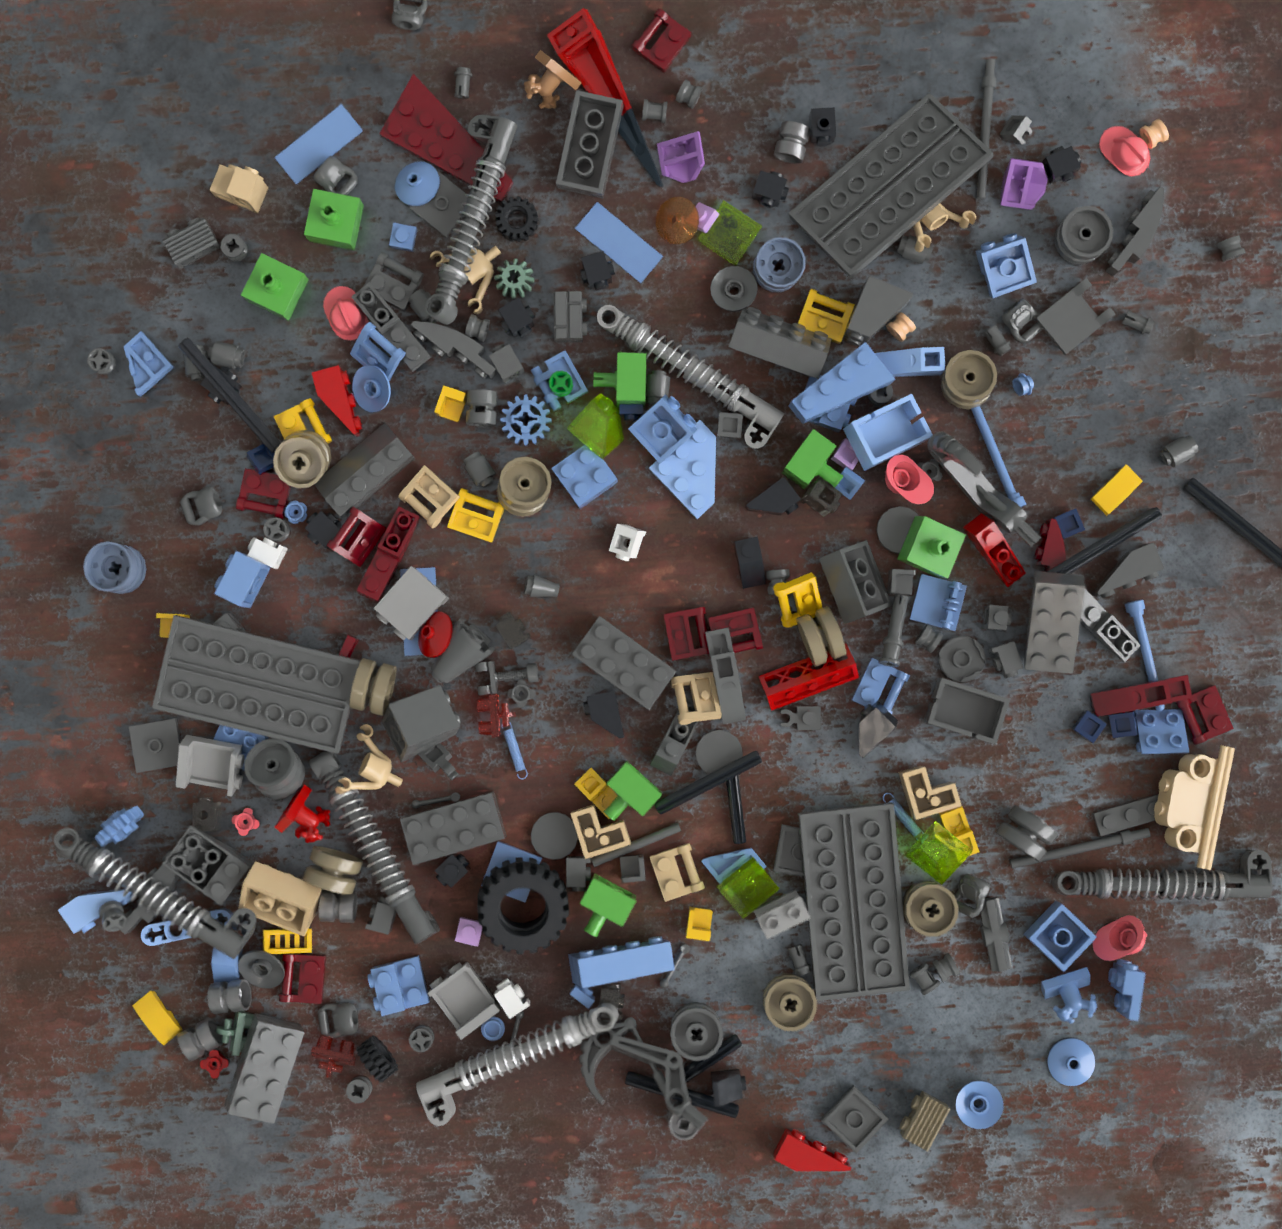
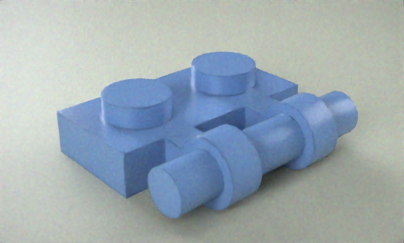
M565 350L545 361L549 369L548 371L543 373L539 366L531 370L535 377L533 380L536 386H540L545 395L544 400L546 404H550L553 411L562 407L558 401L560 397L552 393L548 383L551 375L556 371H565L572 378L573 389L569 395L564 397L567 403L588 393L586 386Z

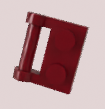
M658 8L652 22L638 41L635 40L632 43L631 48L665 73L692 36V32L669 17L665 11ZM663 23L667 28L649 51L645 48V45Z
M245 468L240 494L236 502V509L241 511L245 509L258 511L283 519L291 486L283 482L276 474L266 472L258 474L256 470ZM249 493L279 499L278 505L248 500Z
M353 506L349 511L351 514L333 541L330 540L326 546L361 567L387 528ZM358 519L362 520L344 548L341 547V544Z
M705 607L663 614L672 661L709 654L705 632H707L704 614H706ZM695 616L701 647L699 649H694L688 620V617Z
M754 608L708 618L710 631L728 627L730 637L752 632V640L732 644L734 653L754 648L756 650L763 649Z
M1215 685L1192 693L1191 699L1176 701L1193 736L1191 739L1194 745L1234 729ZM1192 702L1195 703L1206 731L1203 733L1190 706Z
M282 954L285 976L282 993L279 994V1001L286 1003L322 1004L326 955ZM294 962H300L298 993H291Z

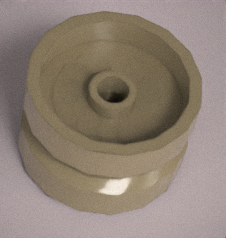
M967 350L959 352L951 358L942 375L941 389L943 396L950 404L957 408L972 409L979 407L987 401L996 385L997 370L995 364L987 355L980 351Z
M301 430L288 435L275 451L273 463L277 475L283 482L292 487L306 488L319 481L329 468L332 457L330 447L323 437L316 432Z
M530 457L515 458L505 465L501 471L497 487L498 501L505 510L513 515L523 517L533 515L542 509L547 501L552 483L550 473L545 465L537 459Z
M828 606L816 610L817 626L813 618L808 614L796 618L802 641L815 667L826 663L827 653L825 647L834 659L846 655L842 633Z
M362 658L351 690L350 708L363 711L369 704L372 714L384 716L393 694L397 667L383 663L377 672L376 661Z
M313 846L309 858L316 865L307 866L302 879L311 885L328 891L353 894L357 881L350 875L360 873L363 860L336 849Z
M920 881L915 883L905 892L902 899L905 920L913 929L925 936L937 937L947 933L955 925L958 918V904L955 896L946 887L937 882ZM933 906L931 911H926V907Z
M794 973L780 974L767 983L763 992V1006L768 1019L776 1027L784 1031H797L805 1028L813 1020L817 1011V999L810 984L803 977L797 976ZM791 998L793 1002L788 1005L786 1000Z

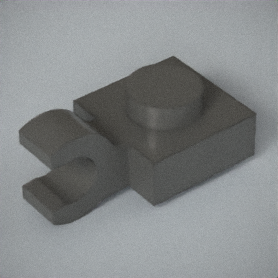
M441 743L418 754L435 773L441 768L451 780L459 775L456 769L448 762L452 755Z

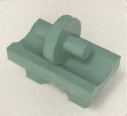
M245 1011L235 1012L233 1027H231L232 1019L225 1018L224 1026H218L216 1029V1033L222 1035V1043H229V1037L231 1036L229 1050L232 1051V1056H239L243 1050L247 1036H242L243 1029H250L254 1017L252 1013Z

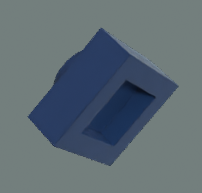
M619 404L620 417H624L625 421H637L638 417L643 416V404Z
M264 444L246 452L248 460L258 474L274 467L273 459L275 453H271Z
M1077 509L1053 518L1056 519L1063 539L1085 530Z
M1085 710L1072 730L1090 743H1094L1107 724L1088 710Z
M1134 710L1109 715L1113 738L1135 736L1138 734Z

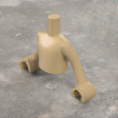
M939 203L913 226L917 237L915 250L922 252L924 246L929 248L931 244V238L923 234L920 222L929 230H934L942 226L949 218L959 222L961 228H967L969 223L974 224L976 214L972 211H965L962 216L948 211Z
M496 246L485 254L476 249L477 254L471 256L474 259V263L468 264L471 271L465 273L472 285L484 277L476 297L468 302V307L474 303L479 304V308L473 312L474 314L481 313L483 309L481 301L494 274L491 260L501 253ZM434 251L430 255L431 260L436 256L441 257L436 267H441L442 263L449 262L440 251ZM465 266L464 271H468L469 268Z
M368 724L362 725L360 729L365 732V735L359 733L357 734V739L364 741L372 753H367L358 774L371 782H351L348 778H342L338 781L344 785V788L336 787L335 792L337 794H344L349 790H376L382 788L386 782L396 787L402 784L403 779L391 773L392 765L389 757L383 754L370 737L373 735L372 727Z

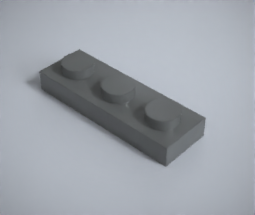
M1159 794L1093 812L1092 815L1098 835L1104 836L1155 821L1154 807Z

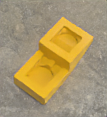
M1126 464L1109 482L1098 490L1091 500L1107 516L1142 483V480Z
M590 768L575 785L610 819L604 813V810L609 807L618 795L595 770Z
M960 806L940 812L941 822L956 859L960 860L978 853L979 849L974 834L969 827L963 807Z
M150 990L132 1005L141 1020L162 1045L168 1043L183 1030L173 1013L166 1010L155 991Z

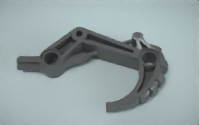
M940 431L930 437L927 443L929 453L940 463L980 513L993 520L996 525L1006 532L1012 533L1015 531L1030 547L1041 538L1025 522L1028 517L1026 512L1017 503L999 493L981 472L986 467L973 454L945 432Z
M629 1017L624 1023L614 1024L608 1031L599 1033L596 1031V1034H591L586 1041L581 1042L580 1051L582 1055L579 1056V1063L582 1065L580 1068L581 1074L585 1079L587 1088L601 1105L605 1103V1100L596 1089L595 1072L605 1055L609 1051L614 1050L651 1066L654 1072L653 1077L665 1097L666 1106L670 1113L675 1114L677 1117L682 1115L698 1130L707 1122L708 1118L691 1105L692 1100L689 1098L681 1055L671 1050L643 1043L636 1030L637 1023L634 1018ZM632 1032L637 1041L624 1038V1036ZM606 1034L610 1036L608 1043L600 1044L598 1042V1038L601 1035ZM657 1068H660V1069L666 1071V1079H665V1077H664L662 1071H658ZM675 1096H679L684 1100L679 1107H674L670 1104V1100Z

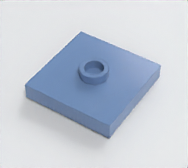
M498 841L485 876H490V871L495 866L501 868L502 862L506 860L514 863L516 862L515 858L522 857L523 862H529V858L537 859V864H540L542 857ZM518 888L512 890L506 896L526 902L530 889Z

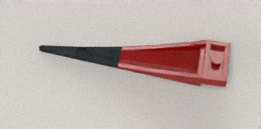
M582 8L547 36L557 55L581 82L588 93L623 101L624 107L618 132L655 183L663 187L601 31L597 29L588 10Z

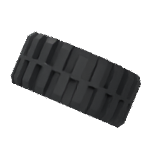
M519 857L515 858L516 862L510 863L509 860L502 862L501 868L495 866L490 871L491 875L485 876L482 881V888H479L478 921L479 925L482 926L484 935L491 937V943L496 947L501 944L506 952L515 949L516 954H524V950H530L532 954L538 952L537 948L540 946L543 949L549 947L550 940L556 941L560 937V930L565 929L567 924L566 917H569L568 895L563 880H560L559 874L555 869L551 871L549 865L545 862H542L541 865L537 864V859L529 858V862H523V858ZM518 888L533 889L544 897L546 903L545 910L537 919L531 922H514L506 918L501 912L500 904L503 897Z

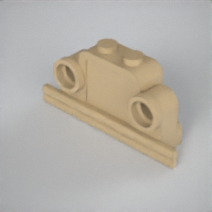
M1220 745L1218 759L1200 754L1184 755L1179 761V771L1172 769L1165 771L1159 782V795L1154 807L1155 821L1159 825L1168 827L1165 832V840L1169 846L1185 852L1199 853L1198 868L1208 870L1212 868L1235 748Z

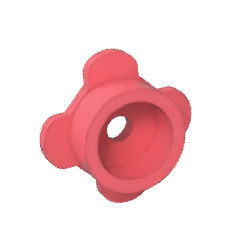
M245 808L243 813L232 817V823L235 824L241 836H246L250 830L257 829L260 826V822L253 816L251 808Z

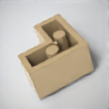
M220 164L210 191L215 197L258 213L268 186L264 183L263 178L258 175L259 172L253 168L245 166L242 169L231 164L228 167Z
M917 766L898 772L912 818L917 820L962 806L955 783L946 782L931 787L924 766Z
M594 804L571 812L585 859L631 845L624 819L601 827Z

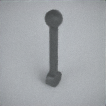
M454 792L451 796L423 801L413 800L411 806L414 809H418L422 805L452 800L457 802L460 800V794Z
M681 944L680 953L674 961V969H676L683 955L689 952L690 948L687 944ZM675 970L668 971L666 977L660 981L662 988L668 987V981Z
M523 1010L515 1015L516 1021L511 1040L513 1038L516 1039L520 1021L524 1017Z

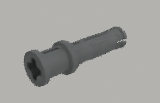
M900 594L894 595L888 634L882 641L884 649L882 658H879L880 664L889 667L900 666L898 661L900 648L904 645L901 635L909 597L902 595L900 604Z

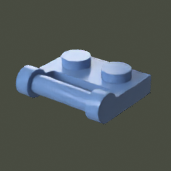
M368 322L363 327L350 352V355L363 366L374 365L379 367L386 374L389 381L399 362L406 354L401 348L397 349L376 330V326L371 322ZM369 337L372 338L378 345H380L386 352H388L391 355V358H389L382 350H380L374 343H372L369 340Z
M871 658L851 700L863 706H867L869 703L873 705L878 701L889 676L892 675L896 679L883 705L892 714L893 711L891 710L904 682L908 681L910 675L893 667L882 665L878 660Z

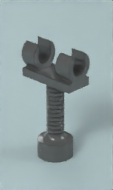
M494 661L480 662L475 665L476 672L489 671L491 685L477 687L478 695L498 693V681L525 678L528 679L529 683L539 682L537 663L527 664V668L524 670H512L503 673L495 671Z

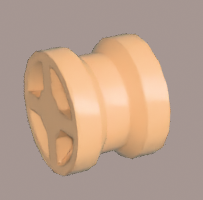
M1160 119L1154 120L1150 126L1140 128V137L1145 141L1149 149L1154 148L1158 142H1165L1169 139L1168 130Z
M899 312L896 315V319L893 322H889L886 328L893 337L903 342L906 339V335L909 332H913L916 326L909 317Z

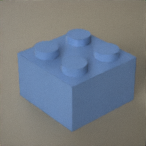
M590 441L551 468L579 509L618 483V479Z
M236 551L235 554L229 556L225 566L228 568L224 576L221 575L216 581L215 588L217 590L215 594L240 607L251 608L271 567L245 553Z
M1056 900L1023 934L1063 972L1097 938L1062 903Z

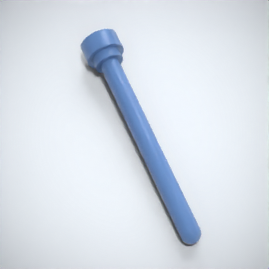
M981 407L972 408V413L1008 496L1007 498L1017 503L1020 507L1025 506L1024 497L1015 491Z
M1144 600L1125 603L1126 612L1134 620L1148 681H1157L1158 677L1142 616L1144 614L1143 609H1146ZM1165 705L1155 706L1157 711H1162Z

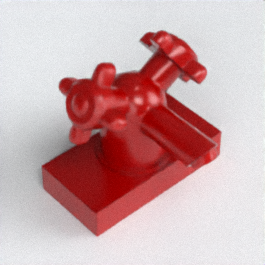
M304 784L293 795L274 828L282 833L295 821L299 824L295 829V836L297 838L304 837L306 843L322 840L323 836L318 834L319 830L316 828L320 822L324 823L326 827L331 825L329 822L330 810H322L320 806H317L316 811L318 814L305 806V801L312 789Z

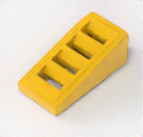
M308 928L304 936V947H299V934L286 929H263V951L270 954L312 953V928ZM290 934H294V947H290ZM270 935H275V948H270ZM280 935H285V947L280 948Z

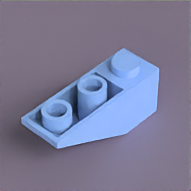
M944 347L914 348L875 353L893 377L941 375L945 371Z
M125 888L119 889L116 892L115 890L85 893L77 896L58 911L73 933L81 930L85 933L96 926L94 921L100 918L98 911L103 904L117 901L124 906L131 901L133 893L129 891L123 897Z

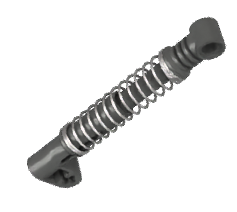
M477 115L470 121L468 126L470 135L483 144L485 149L483 155L476 161L477 168L474 169L476 175L471 177L473 184L468 186L470 192L465 194L467 201L462 203L464 209L459 212L463 221L456 220L461 225V229H453L459 235L457 238H450L451 241L455 242V246H447L449 250L453 251L452 255H444L449 260V263H442L438 272L439 282L441 283L437 284L438 288L435 290L437 294L430 296L425 303L427 315L444 325L452 323L457 317L458 309L455 300L458 299L459 289L466 285L468 281V276L465 274L471 271L468 264L474 263V259L471 256L477 254V250L474 248L480 245L477 238L483 237L481 230L486 228L484 222L489 220L487 213L492 211L490 204L495 202L493 196L498 194L496 187L501 185L499 178L504 177L506 170L504 164L517 129V124L506 118ZM477 231L480 232L481 236H476ZM474 240L478 242L477 245H473ZM465 266L469 268L468 271H464Z
M324 750L308 760L315 775L320 780H323V785H326V790H329L328 800L331 805H339L335 811L342 809L344 815L339 817V819L341 820L346 817L349 823L344 825V827L351 825L353 831L348 835L353 833L357 835L358 839L353 841V843L361 842L363 847L359 848L358 851L362 850L364 855L362 859L368 861L369 865L367 867L372 868V876L376 875L378 879L376 884L380 883L383 887L381 892L385 891L388 896L385 899L386 902H388L390 907L395 908L413 942L419 944L439 932L440 928L430 911H423L415 897L416 891L413 885H408L410 879H405V871H400L399 867L401 864L396 863L394 860L396 855H391V847H386L385 843L387 840H378L382 831H373L377 827V823H369L373 815H364L368 807H360L364 800L360 798L355 799L359 791L349 790L344 794H337L335 792L336 787L344 788V785L338 780L347 778L343 775V770H340L341 764L335 753Z
M64 828L59 830L54 837L55 850L61 858L70 859L75 863L78 862V865L83 866L86 873L91 877L101 874L99 882L105 877L109 878L107 887L114 881L117 883L115 892L122 886L125 888L123 897L129 891L132 892L131 901H134L137 896L142 898L139 906L142 904L147 906V911L152 909L155 911V916L160 914L163 916V921L166 919L170 920L171 926L174 924L178 925L179 931L183 928L187 931V936L193 939H201L233 960L254 933L256 916L248 908L238 909L231 916L227 924L224 925L212 918L211 913L202 909L201 906L194 907L193 901L187 903L185 896L179 898L177 892L171 893L170 888H163L161 882L154 883L153 877L146 879L145 872L138 874L137 867L130 869L129 862L122 865L121 857L114 860V853H110L105 848L95 847L79 837L75 830ZM63 841H73V844L69 847L61 845ZM117 860H120V864H119V865H117V864L114 863V862H116ZM126 864L128 865V869H127V870H125L124 868H122V867H124ZM134 869H136L135 875L130 873ZM142 874H144L143 880L139 878ZM150 879H152L151 885L147 883ZM245 920L248 921V924H243L242 935L232 930L238 931L239 923H243Z
M1251 850L1243 853L1240 858V874H1227L1223 870H1216L1215 872L1211 870L1210 873H1205L1202 870L1200 873H1196L1194 869L1191 873H1187L1185 870L1182 873H1178L1176 870L1173 873H1168L1165 869L1163 873L1159 874V871L1156 869L1154 877H1150V872L1146 869L1144 877H1141L1140 870L1137 869L1135 877H1132L1131 871L1128 869L1126 877H1122V871L1118 869L1117 877H1113L1112 870L1105 868L1098 869L1092 873L1089 871L1086 873L1084 871L1080 873L1078 871L1059 872L1053 877L1052 885L1054 890L1061 895H1093L1099 899H1108L1110 895L1114 899H1117L1120 895L1124 900L1129 895L1132 899H1136L1139 895L1143 900L1147 896L1152 900L1157 896L1161 900L1165 899V897H1168L1170 900H1173L1175 897L1179 900L1184 899V897L1192 900L1195 897L1199 901L1203 897L1208 901L1212 897L1217 901L1226 900L1227 898H1270L1272 894V864L1268 853L1262 850ZM1253 859L1258 860V865L1253 864ZM1250 869H1261V874H1250ZM1064 877H1068L1071 880V887L1068 890L1062 886ZM1216 883H1220V888L1216 887ZM1225 883H1236V888H1225ZM1112 891H1119L1118 895L1114 897ZM1121 891H1128L1126 897H1123ZM1130 891H1137L1136 896L1132 897ZM1140 891H1146L1145 897L1140 895ZM1149 891L1156 892L1153 898L1150 896Z

